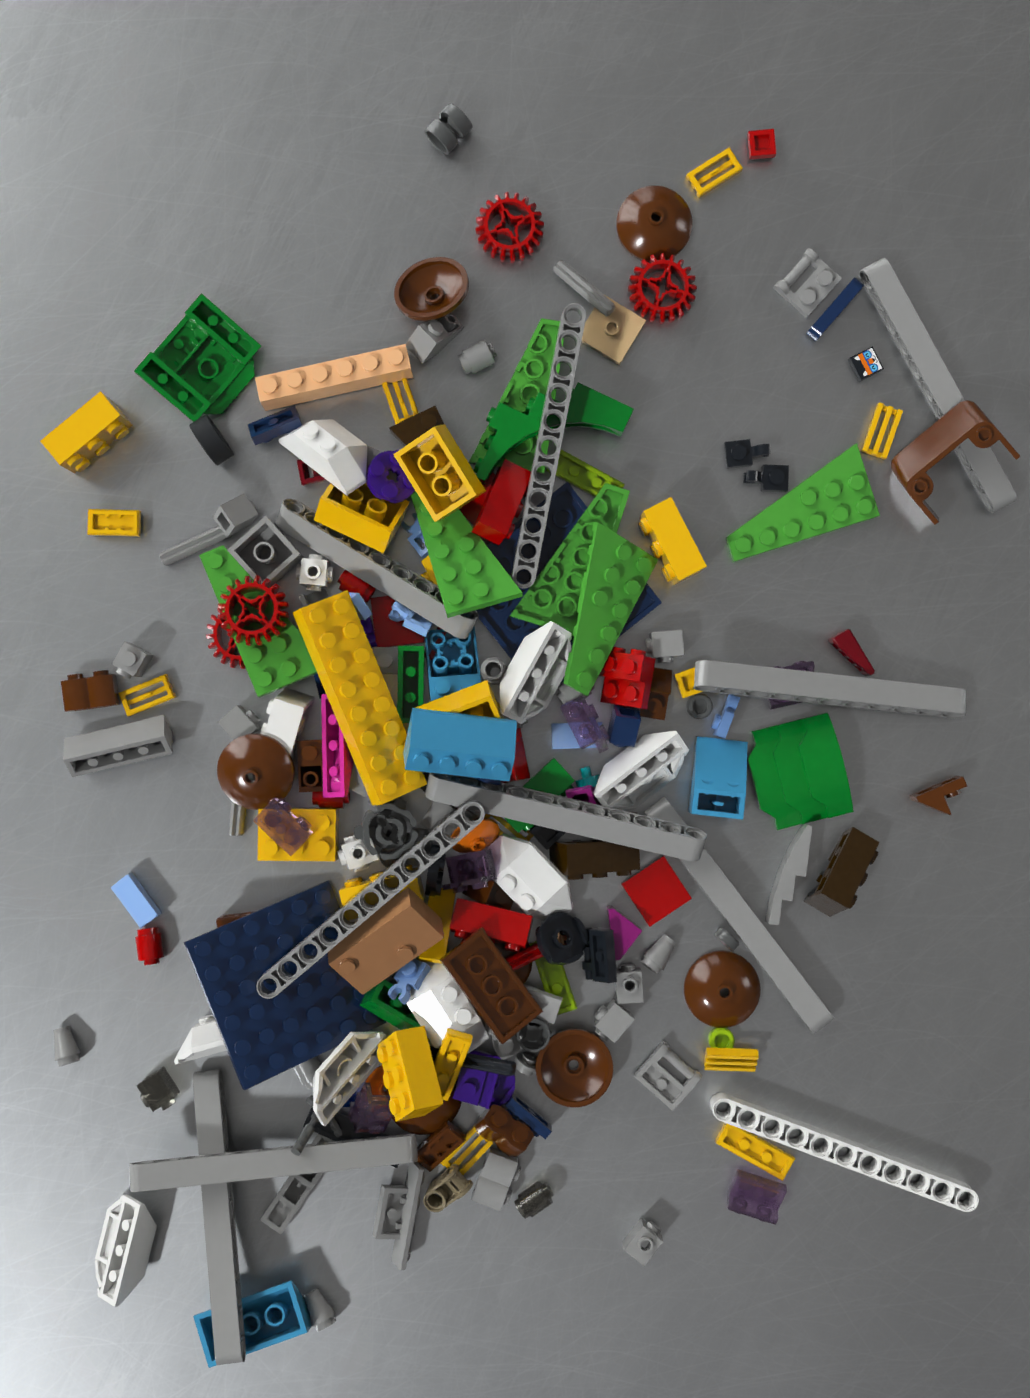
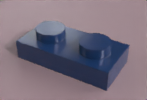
M295 405L248 424L255 446L270 442L273 438L302 426Z
M513 1093L506 1102L507 1111L515 1120L521 1119L524 1121L535 1137L540 1135L546 1140L552 1132L551 1124Z

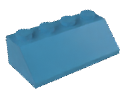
M412 708L403 752L405 770L510 781L515 760L517 721Z
M293 1280L242 1298L246 1355L305 1334L312 1327L306 1301ZM210 1309L193 1316L209 1368L217 1365Z

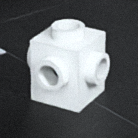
M309 554V559L302 558L301 564H297L296 579L300 580L299 584L305 586L306 591L321 592V588L329 589V582H333L334 567H331V563L328 560H324L322 555ZM316 567L318 570L317 575L310 576V569Z
M355 834L344 837V842L339 844L341 850L337 851L340 863L342 866L347 865L349 870L354 869L355 872H359L369 868L368 863L379 860L377 854H370L362 839L355 838ZM370 838V844L374 847L373 841ZM355 849H360L358 856H353Z

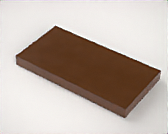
M480 927L440 959L443 966L501 1044L508 1041L543 1012L483 928Z

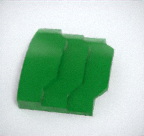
M201 293L185 311V317L159 347L145 357L134 372L194 422L205 414H222L255 376L253 357L261 348V345Z
M828 713L751 731L755 746L747 759L759 808L774 818L776 830L854 812L842 753Z

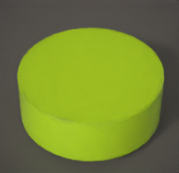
M715 1027L708 1035V1042L712 1048H733L734 1035L728 1028Z

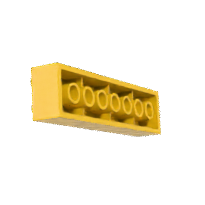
M348 590L294 611L293 616L371 804L383 805L427 785L423 772L405 770L403 752L407 733Z

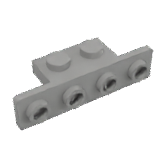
M417 1162L409 1163L405 1185L381 1184L372 1236L375 1239H395L391 1261L399 1270H405L407 1261L410 1259L411 1237L415 1233V1215L420 1206L419 1193L425 1178L424 1169Z

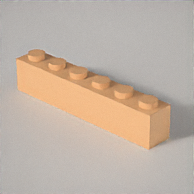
M406 344L255 377L260 403L265 411L380 386L384 382L389 384L402 381V378L411 379L414 377Z

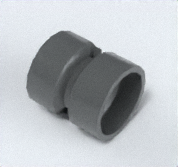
M451 103L440 112V119H434L425 129V134L429 140L447 155L458 145L457 139L464 138L473 128L468 117Z
M534 1018L517 1032L519 1045L529 1052L543 1050L550 1040L549 1023L538 1018Z

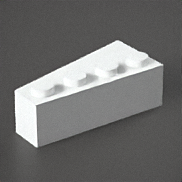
M285 688L274 699L271 698L266 713L270 714L268 723L263 724L260 734L267 735L280 742L287 749L291 758L294 759L297 752L296 741H300L296 739L297 735H301L308 720V717L304 716L305 710L313 704L315 697ZM249 773L248 778L255 780V775Z

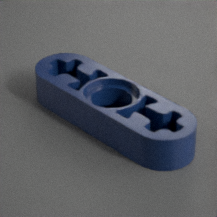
M854 277L806 334L816 342L864 287V284Z

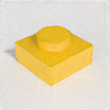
M695 667L674 674L682 698L703 692L694 689Z

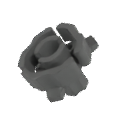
M396 798L393 802L376 805L375 808L379 813L375 815L372 810L366 811L361 825L354 827L355 838L363 840L370 854L376 855L378 853L371 846L370 838L380 848H395L392 852H380L379 855L383 860L401 858L414 846L418 838V833L414 829H411L409 839L405 843L403 842L407 835V825L401 815L408 818L412 827L417 825L416 819L406 809L407 801ZM388 822L391 825L392 830H387V833L385 834L383 829Z

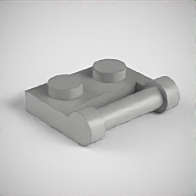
M810 248L803 253V258L790 273L774 285L776 292L805 318L815 310L842 279ZM809 265L816 270L795 293L790 290L791 285Z
M662 1041L651 1056L636 1071L634 1077L674 1111L701 1080L703 1075L698 1070L690 1068L669 1049L670 1045ZM662 1057L687 1078L684 1084L658 1063Z

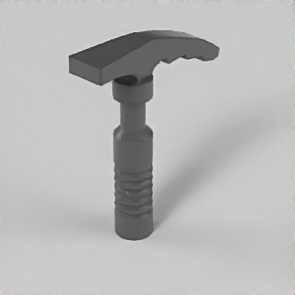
M311 1095L305 1102L313 1108V1096ZM315 1112L311 1115V1121L305 1125L291 1149V1152L297 1156L302 1153L312 1136L316 1123L320 1122ZM333 1117L328 1124L334 1131V1135L340 1137L342 1135L341 1129Z

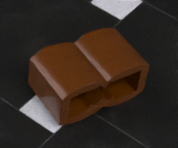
M108 670L93 672V677L83 678V674L67 675L68 680L61 681L65 712L120 705L116 675L109 674Z
M495 1104L482 1113L474 1126L483 1138L495 1142L499 1150L510 1157H517L523 1153L534 1137L533 1132L527 1125L513 1120L511 1114L506 1109Z

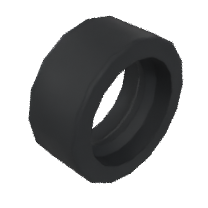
M207 414L189 425L196 439L215 465H220L234 455L229 444Z

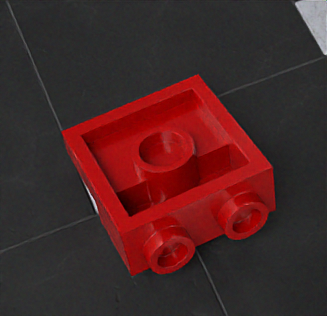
M613 647L599 676L605 677L600 702L647 710L656 659L647 657L646 651L631 649V653L627 654L625 653L626 649Z

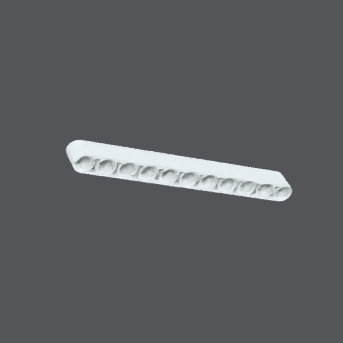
M716 1093L710 1099L709 1105L713 1115L724 1123L963 1212H971L979 1204L976 1192L963 1181L726 1093ZM720 1102L729 1103L727 1110L724 1112H718L716 1110L717 1105ZM743 1112H753L751 1119L747 1121L740 1119ZM769 1120H776L775 1128L771 1130L765 1129V1124ZM793 1129H800L801 1132L797 1138H789V1134ZM816 1139H825L821 1147H813ZM848 1147V1153L845 1156H838L839 1149ZM866 1156H872L870 1164L862 1165V1160ZM896 1165L894 1173L886 1174L889 1166ZM920 1174L918 1182L910 1183L912 1176ZM940 1183H944L943 1190L935 1192V1187ZM968 1192L967 1199L959 1201L960 1195Z

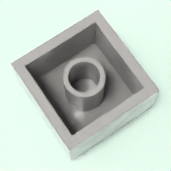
M267 516L263 517L228 549V552L253 580L258 575L261 577L262 584L268 578L271 580L270 587L304 558Z

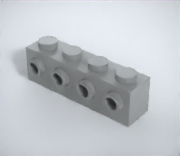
M165 715L64 738L63 761L71 776L76 777L173 754L172 730Z

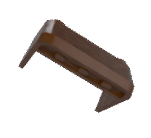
M970 400L958 403L901 450L891 462V469L897 479L934 525L939 522V517L925 502V499L931 495L934 488L933 481L926 472L963 441L969 438L976 447L988 448L1000 440L1016 460L1021 457L979 406Z

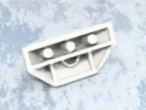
M312 420L279 438L281 445L345 495L350 494L366 483L367 445L335 420Z
M550 621L524 637L499 682L501 714L523 724L526 722V719L537 715L547 708L565 676L568 655L572 650L570 642L572 639L571 632Z
M677 731L645 734L636 741L635 747H627L603 766L593 794L600 804L605 807L618 810L636 808L676 778L689 749Z
M503 833L486 848L493 880L527 915L544 920L554 913H569L574 908L571 900L569 880L533 842L509 837V835Z
M425 962L430 966L431 970L424 978L419 990L411 989L410 999L406 1003L419 1025L425 1026L427 1037L434 1048H440L447 1028L473 1035L468 1053L472 1052L490 1039L481 1019L443 964Z
M213 1015L198 1019L199 1023L191 1029L174 1059L175 1065L227 1051Z
M350 1032L315 1071L313 1077V1111L323 1126L329 1123L380 1064L377 1057L378 1044L387 1038L384 1032Z
M129 1195L121 1196L118 1201L107 1209L95 1257L96 1278L99 1285L97 1289L98 1297L114 1307L119 1306L145 1276L157 1228L145 1204Z

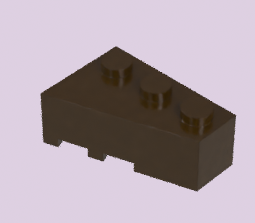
M433 406L389 427L391 434L406 446L434 426L443 425L444 422L436 406Z
M854 827L843 832L828 858L830 862L824 874H819L816 879L819 885L815 893L811 896L807 895L804 902L829 917L848 908L851 909L858 897L855 895L858 887H861L868 877L866 870L869 864H873L878 856L876 849L880 842Z
M573 840V842L562 843L556 841L549 848L550 861L563 875H567L569 880L584 879L583 874H592L593 878L608 877V872H616V876L631 875V871L640 870V851L632 847L602 840Z

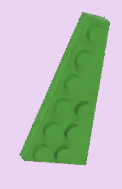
M541 318L499 402L528 415L525 409L530 398H536L538 392L546 395L560 321ZM560 363L556 366V371L558 374L560 370ZM554 389L551 393V397L554 400L557 389ZM488 426L474 454H472L469 464L476 465L479 458L484 459L488 451L484 449L490 434L493 436L496 434L489 431ZM538 435L524 441L509 452L496 468H499L506 459L531 472ZM544 441L541 445V450L546 455L548 453L549 441ZM545 466L539 467L536 473L544 474Z
M857 443L726 537L732 561L736 562L880 516Z
M608 483L603 485L538 575L534 584L528 589L510 614L511 617L539 626H544L552 621L573 634L579 614L577 608L583 575L587 571L590 556L587 555L589 545H592L593 522H599L617 533L630 493L629 490Z
M414 490L411 494V499L447 618L523 597V592L480 536L471 532L473 527L459 509L448 517L434 522Z
M593 522L592 545H589L587 555L590 556L587 571L583 575L577 612H579L577 625L573 629L572 636H574L572 651L568 655L563 684L585 696L589 695L658 562L657 558L599 522Z
M223 545L199 555L219 604H226V601L220 596L221 594L230 595L226 587L230 585L235 589L237 587L235 584L236 579L245 584V576H249L252 583H254L253 578ZM252 591L243 596L247 599H255L264 593ZM270 599L267 602L269 605L265 609V616L269 620H271L274 613V604ZM238 601L233 611L235 623L239 620L238 616L242 612V606ZM245 603V605L249 608L248 611L250 612V614L252 613L254 615H257L260 619H262V617L258 613L259 611L256 608L250 607L247 603ZM288 618L280 619L286 623V627L277 626L276 629L280 632L279 636H276L273 632L269 634L272 638L270 643L263 637L261 646L256 644L255 639H253L251 646H247L245 639L239 644L236 642L237 635L233 637L259 698L317 674L301 633ZM253 622L249 626L245 625L242 629L255 631L264 626L259 622Z

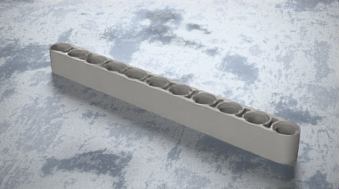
M881 258L860 270L861 280L936 418L939 420L958 403L965 401L891 264L886 258ZM967 438L954 449L989 512L994 513L1017 500L1016 493L991 447H976Z
M577 303L567 305L560 318L511 578L520 588L531 587L536 579L586 321V311L582 305ZM571 310L577 311L580 315V321L578 323H570L566 317L567 312ZM564 337L573 338L575 348L572 350L564 349L561 340ZM559 363H566L570 367V374L568 376H560L557 373L556 366ZM554 389H561L565 393V400L563 402L557 403L552 399L551 393ZM549 415H556L560 419V426L558 428L551 429L547 426L546 419ZM544 441L554 443L555 451L552 455H546L542 452L541 445ZM541 466L547 467L550 471V477L547 481H541L536 476V471ZM535 492H540L545 496V503L541 507H536L531 502V497ZM530 518H536L540 522V529L535 533L529 532L526 528V523ZM530 543L535 547L533 557L524 558L522 556L521 549L524 544ZM521 569H526L530 572V580L525 584L519 583L516 579L517 572Z
M711 660L695 662L694 689L698 691L947 718L966 716V690L962 688Z
M429 773L425 796L434 802L461 807L466 802L475 800L483 805L486 814L694 862L700 860L707 834L696 827L503 782L499 785H494L472 777ZM470 806L467 808L469 810L481 812L477 806Z
M665 797L644 811L648 817L686 825ZM703 848L701 858L698 861L693 862L680 859L811 1032L815 1034L831 1022L834 1017L706 849Z
M470 800L457 809L269 968L257 982L258 994L263 998L270 999L289 986L477 827L485 816L483 805L479 801ZM470 806H477L481 814L479 818L471 820L465 815L466 809ZM450 823H455L460 827V833L455 837H451L445 832V827ZM430 840L437 841L440 845V850L435 854L428 853L425 849V844ZM416 858L420 863V867L415 871L408 870L405 866L406 859ZM395 875L399 879V885L395 888L388 887L385 883V877ZM368 892L376 893L379 897V902L375 905L368 904L365 901V894ZM348 909L355 910L358 913V920L355 922L348 921L344 915L345 911ZM326 927H334L338 931V937L335 939L326 937L324 933ZM306 944L315 945L318 951L317 955H307L304 951V946ZM287 961L294 962L297 966V972H287L284 968V963ZM268 978L273 979L276 982L277 988L275 990H268L264 986V980Z
M221 1069L194 1072L193 1092L198 1154L229 1152L222 1071ZM232 1182L201 1185L215 1361L217 1365L245 1362L246 1345Z
M416 1134L306 1144L299 1156L291 1152L293 1146L130 1163V1192L417 1162Z

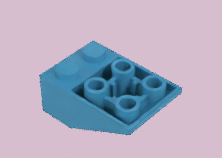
M475 627L472 628L466 639L457 638L448 632L444 636L442 632L446 631L443 629L430 630L427 636L424 637L430 702L481 682ZM438 638L442 640L440 644H436ZM431 650H434L436 654L432 660H429V654Z
M696 737L689 813L743 820L746 799L748 742Z

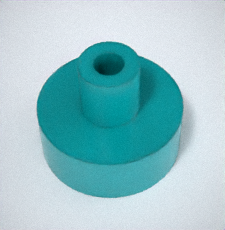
M590 766L580 768L582 778L575 780L577 788L588 785L595 787L600 774L592 775Z

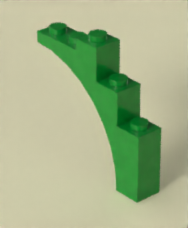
M578 382L575 389L572 388L565 428H592L621 437L634 409ZM538 392L536 398H530L525 409L528 415L499 402L497 408H491L486 421L489 422L488 430L496 434L495 436L490 434L484 447L488 451L484 459H478L473 470L477 473L476 476L482 484H486L495 467L509 452L524 441L538 435L546 395ZM549 415L546 419V424L549 428L556 429L560 426V419L556 415Z

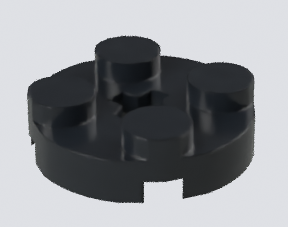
M432 844L430 853H437L440 850V845ZM446 853L428 867L425 896L435 897V895L440 896L443 872L439 871H444Z
M557 912L546 917L535 932L541 954L548 963L553 965H567L579 960L583 956L585 945L588 942L587 931L581 920L577 917L573 918L565 912ZM559 932L561 935L567 936V939L564 941L565 945L558 942Z

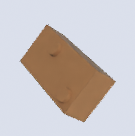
M408 887L384 904L328 952V964L363 995L444 938L442 919Z

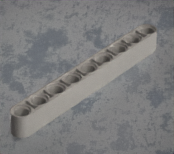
M291 498L285 499L282 502L275 521V525L281 531L449 634L460 639L468 638L479 616L476 610L447 618L437 585L385 553L383 554L314 521L316 511L303 503Z

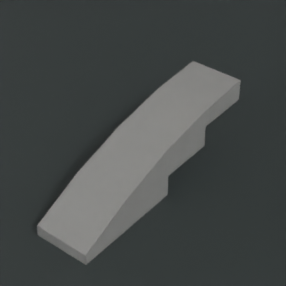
M801 825L781 861L769 896L765 922L768 924L779 925L782 900L793 901L796 876L806 877L812 825Z
M318 1134L311 1144L333 1142L334 1140ZM324 1172L289 1176L260 1218V1221L279 1234H282Z

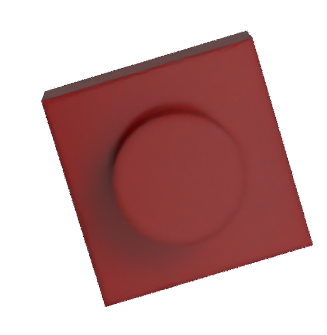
M774 129L748 131L749 160L775 158Z

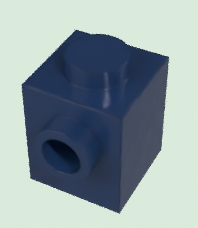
M620 705L613 706L607 731L609 743L617 747H635L641 723L639 708Z

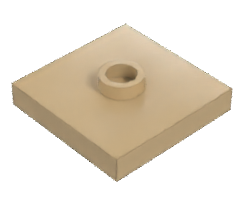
M607 297L614 303L615 310L609 316H605L598 309L594 308L585 322L581 343L620 365L646 323V320Z

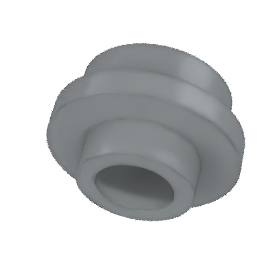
M529 1052L518 1053L515 1057L516 1069L524 1075L531 1076L533 1072H536L537 1058Z

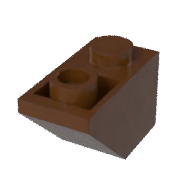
M322 739L296 741L299 793L323 791Z

